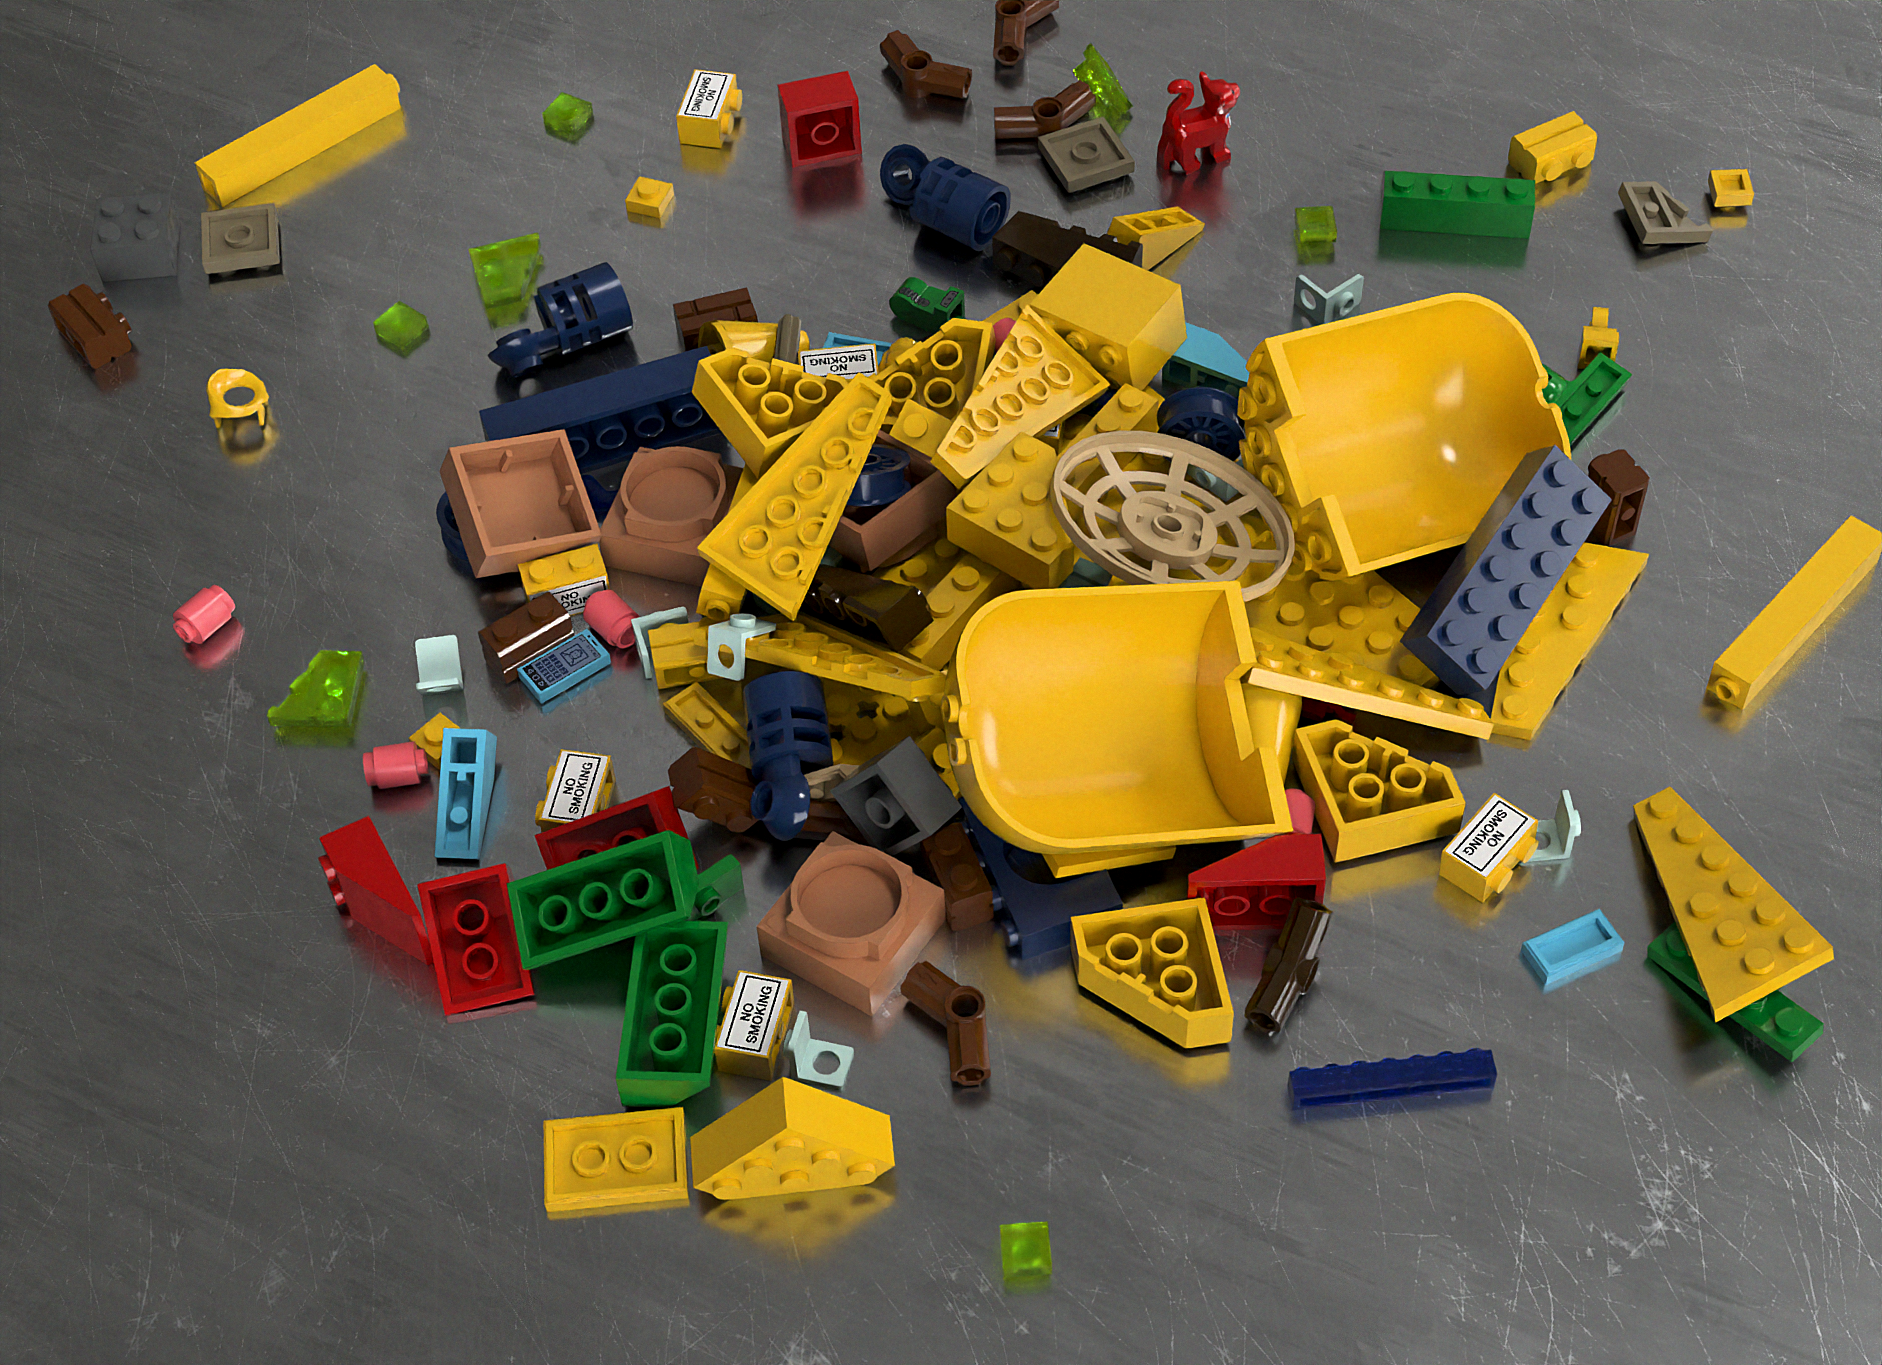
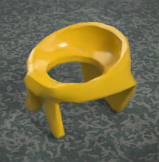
M219 369L209 377L206 384V392L210 404L209 416L213 418L216 428L221 427V418L245 417L252 415L256 411L258 413L259 426L264 425V406L268 405L269 395L263 381L253 373L243 369ZM235 387H247L255 393L253 400L242 406L229 405L224 401V395L228 390Z

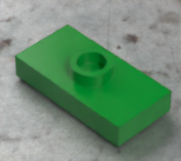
M732 854L725 856L698 875L699 885L691 917L682 921H696L703 915L712 914L720 907L721 903L744 888L741 864Z

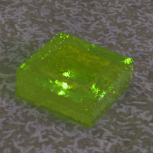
M561 92L542 114L544 124L574 135L593 114L591 102Z
M1332 206L1295 208L1294 220L1299 245L1336 242L1337 227Z
M398 301L373 322L375 332L402 349L429 327L425 315L401 301Z
M1048 1221L1000 1225L1004 1278L1052 1274Z

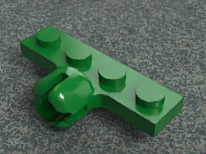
M1601 352L1573 381L1565 380L1564 377L1547 365L1542 364L1548 374V385L1542 389L1543 397L1548 404L1555 403L1559 406L1570 446L1626 386L1632 376L1630 372Z
M1674 922L1647 946V956L1708 1000L1705 991L1702 990L1692 958L1688 955L1677 924ZM1778 989L1729 1015V1017L1790 1062H1793L1823 1034L1824 1029L1823 1022L1779 992Z

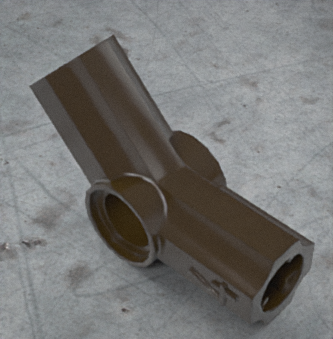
M1296 897L1293 900L1279 941L1276 940L1271 947L1262 969V978L1245 1008L1244 1017L1255 1028L1266 1033L1280 1032L1299 995H1305L1308 992L1319 967L1320 958L1317 957L1333 913L1325 905L1300 897Z

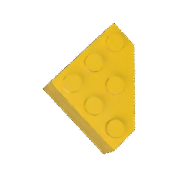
M952 318L940 327V331L923 343L919 341L894 359L895 362L877 375L873 373L869 376V379L888 390L892 397V403L880 430L887 434L890 433L907 398L955 421L993 360L996 343L993 323Z
M732 347L698 361L692 393L757 478H760L844 389L848 382L844 377L827 373L826 378L803 372L804 366L772 358L771 363L749 358L748 351Z
M1020 431L946 507L947 540L1033 589L1058 588L1073 572L1074 543L1062 529L1054 514L1050 498L1051 480L1058 464L1055 449ZM1062 495L1063 503L1068 511L1066 498Z
M1337 719L1295 729L1292 762L1305 793L1315 801V816L1335 863L1460 832L1466 802L1449 767L1435 761L1431 765L1408 756L1409 750L1379 737H1376L1373 741L1352 732L1353 726Z
M1205 897L1071 917L1070 948L1079 985L1186 1049L1231 1042L1234 1011Z
M781 1077L690 1137L693 1188L713 1194L716 1198L723 1200L860 1186L873 1182L877 1176L895 1166L890 1115L786 1077Z

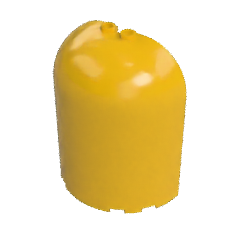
M1443 294L1266 338L1252 352L1245 367L1250 373L1247 386L1239 389L1237 415L1245 420L1246 435L1245 439L1239 440L1243 467L1267 487L1287 514L1294 532L1295 550L1292 561L1304 571L1312 569L1319 573L1320 579L1342 580L1465 544L1526 453L1556 445L1571 459V448L1562 420V412L1557 404H1548L1543 397L1542 389L1548 385V374L1542 366L1532 339L1510 312L1499 304L1475 294ZM1261 515L1263 522L1268 526L1264 517ZM1269 527V532H1270V534H1271L1272 537H1273L1272 531H1271V529H1270V527Z
M1219 581L1020 590L998 596L982 606L971 617L954 647L947 671L944 696L941 701V713L944 720L948 756L954 777L968 806L983 825L1007 843L1024 850L1043 854H1071L1265 839L1275 835H1288L1293 832L1275 746H1266L1254 749L1239 678L1257 663L1240 582Z

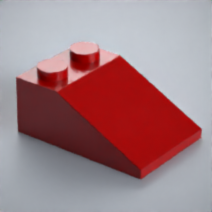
M670 786L534 835L547 870L666 830L689 839L678 808L674 807ZM693 852L694 860H695V865H696V870H697V869H699V865H698V863H697L695 854H694V852Z
M366 816L319 837L325 855L318 857V861L328 880L327 886L336 905L339 906L345 903L355 921L424 964L434 963L421 914L371 818Z
M1293 832L1288 835H1275L1188 874L1186 900L1205 897L1213 931L1283 929L1293 900L1296 897L1311 899L1323 904L1326 873L1322 834Z
M506 863L417 884L445 1016L535 995L531 969L524 970L522 967L507 883L514 881L512 869Z

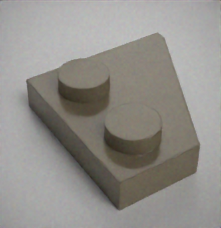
M1622 182L1618 195L1642 244L1709 241L1713 232L1712 228L1707 223L1698 226L1687 217L1690 209L1679 200L1671 197L1669 192L1658 182Z

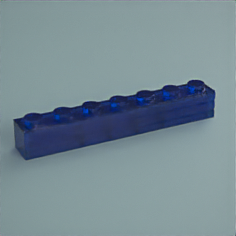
M1472 1048L1461 1053L1444 1051L1434 1056L1416 1054L1406 1059L1396 1060L1393 1057H1388L1379 1062L1367 1063L1360 1060L1351 1065L1327 1064L1323 1068L1315 1069L1299 1067L1294 1071H1289L1288 1090L1292 1110L1493 1089L1497 1078V1070L1491 1049Z

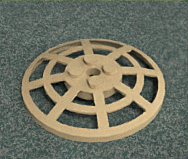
M1146 431L1100 433L1085 438L1071 446L1060 458L1051 480V503L1054 514L1064 532L1093 562L1131 585L1234 581L1242 575L1249 562L1275 563L1274 570L1268 579L1251 587L1241 588L1243 601L1245 602L1262 596L1277 586L1291 564L1295 550L1294 532L1290 520L1279 501L1266 486L1238 464L1209 448L1188 440ZM1142 452L1172 458L1168 475L1149 471L1122 472L1112 453ZM1097 456L1107 476L1095 482L1086 495L1065 482L1066 477L1076 466ZM1188 464L1199 467L1220 478L1239 491L1243 497L1225 505L1208 491L1184 480ZM1131 485H1154L1164 487L1165 490L1164 492L1142 491L1137 493ZM1115 488L1123 498L1124 503L1119 513L1097 501L1103 494ZM1181 493L1199 501L1213 512L1206 514L1197 505L1182 498ZM1062 495L1083 508L1082 514L1085 526L1093 539L1084 535L1072 520L1063 503ZM1256 508L1272 531L1276 550L1251 549L1248 532L1238 517ZM1095 516L1116 525L1120 538L1105 539L1097 525ZM1226 524L1234 536L1237 547L1216 544L1218 537L1216 527ZM1131 551L1151 562V571L1131 562L1119 552ZM1210 556L1235 560L1233 566L1221 575L1216 574L1204 564ZM1168 568L1189 569L1202 580H1184L1168 577Z

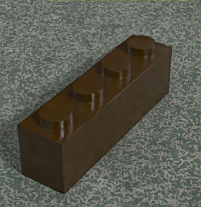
M1018 211L992 236L993 264L999 266L1004 271H1009L1029 281L1034 286L1044 289L1084 243L1142 268L1143 244L1131 241L1128 245L1118 243L1116 236L1103 234L1099 238L1087 235L1085 228L1074 225L1070 229L1061 228L1055 220Z
M819 564L800 607V611L896 653L902 650L934 621L926 608L928 605L927 599L916 587L825 564Z

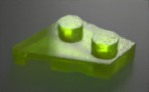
M538 232L469 249L470 259L486 310L523 301L541 249Z
M320 650L309 663L307 671L299 675L289 686L291 694L280 707L272 706L268 710L267 718L270 726L350 728L365 662L362 651Z

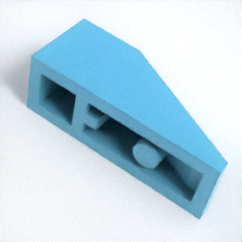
M1185 322L1187 339L1162 367V378L1187 388H1215L1232 395L1238 400L1239 389L1247 386L1250 374L1245 368L1247 361L1219 334Z
M443 728L435 858L479 860L494 783L497 736L488 730Z

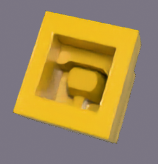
M1592 308V321H1590L1589 326H1583L1577 369H1585L1600 352L1615 362L1619 344V332H1617V329L1607 328L1609 308Z

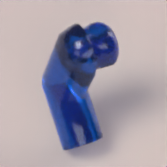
M582 475L581 478L593 511H609L619 490L606 491L593 476Z

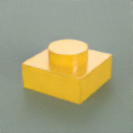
M1747 169L1710 170L1708 185L1714 207L1752 205L1754 191Z
M639 176L625 199L627 211L661 218L674 196L673 184Z
M438 713L409 737V742L415 741L417 749H425L427 761L439 770L441 769L443 728L461 729L442 713Z

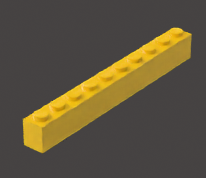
M1125 383L1057 456V461L1059 462L1063 454L1074 444L1100 433L1113 431L1157 433L1159 399ZM1116 452L1112 454L1120 469L1123 470L1138 452ZM1096 456L1076 466L1066 477L1065 482L1086 495L1092 485L1107 476ZM1066 498L1068 512L1072 520L1076 522L1082 515L1083 508ZM968 552L926 597L928 602L926 608L934 621L900 650L898 654L940 671L951 659L958 638L971 617L987 602L1012 592L1021 581Z

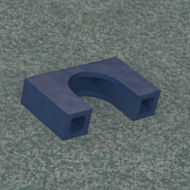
M964 797L958 798L962 808L959 810V816L955 817L953 821L954 823H961L993 891V911L999 910L1002 915L1001 928L1006 943L1009 947L1016 946L1022 961L1070 945L1071 917L1123 909V902L1106 869L1066 882L1048 885L1033 883L1017 875L1006 861L1008 855L1016 846L1007 843L991 832L972 812Z

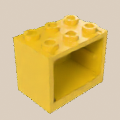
M1085 243L1030 303V308L1110 383L1108 390L1115 394L1125 383L1143 391L1187 339L1180 284Z

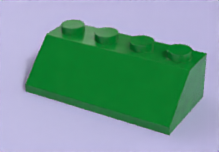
M1406 171L1383 172L1380 229L1529 239L1535 210V180Z
M666 830L507 883L523 969L530 970L690 918L699 885L691 841L670 830Z
M679 921L635 936L615 1078L622 1106L669 1108L710 1087L729 928L728 922Z

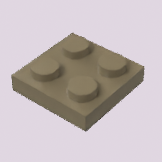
M1104 116L1038 137L1039 150L1068 193L1134 172V159Z
M275 203L201 213L202 264L205 274L280 264L278 214Z

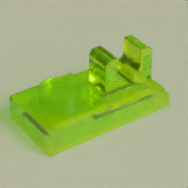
M1090 43L1086 46L1087 50L1083 52L1086 60L1074 68L1073 73L1079 80L1088 84L1092 92L1096 91L1106 107L1113 104L1122 115L1131 109L1133 105L1108 62Z

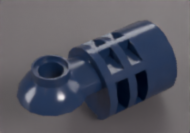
M907 144L894 146L886 153L881 162L880 179L884 191L896 203L903 205L913 204L910 205V215L914 221L927 225L932 230L943 233L947 237L977 251L987 248L992 243V236L1004 226L1011 204V193L1007 186L979 173L972 172L967 167L957 165L954 161L945 157H938L929 161L925 153L920 149ZM909 168L911 169V172H912V179H911V180H910L909 175H908Z
M607 262L539 286L534 300L544 330L531 333L530 329L526 328L507 334L496 341L497 348L487 356L496 365L509 369L512 378H517L541 368L544 365L540 357L541 355L556 351L559 356H564L632 330L633 319L631 309L617 274Z
M784 671L761 676L747 684L743 689V704L751 771L753 777L761 781L752 793V815L756 819L762 820L764 826L773 837L787 841L793 839L801 831L809 813L810 788L804 774L833 766L834 762L823 682L818 677L809 673Z

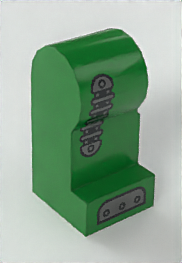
M909 277L889 300L890 309L899 319L934 334L940 331V327L952 318L965 319L964 291L952 286L947 291H943L933 286H928L919 278Z

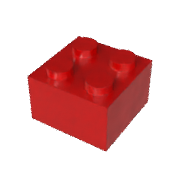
M848 71L777 85L782 140L792 168L862 154L859 101Z

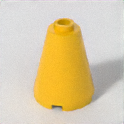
M723 320L705 322L699 331L698 348L707 346L710 354L714 355L733 347L748 351L749 358L771 363L772 358L775 359L778 323ZM803 330L800 332L799 351L810 349L809 338Z
M1247 682L1240 683L1254 749L1275 746L1284 785L1294 744L1295 729L1298 727L1302 710V696Z

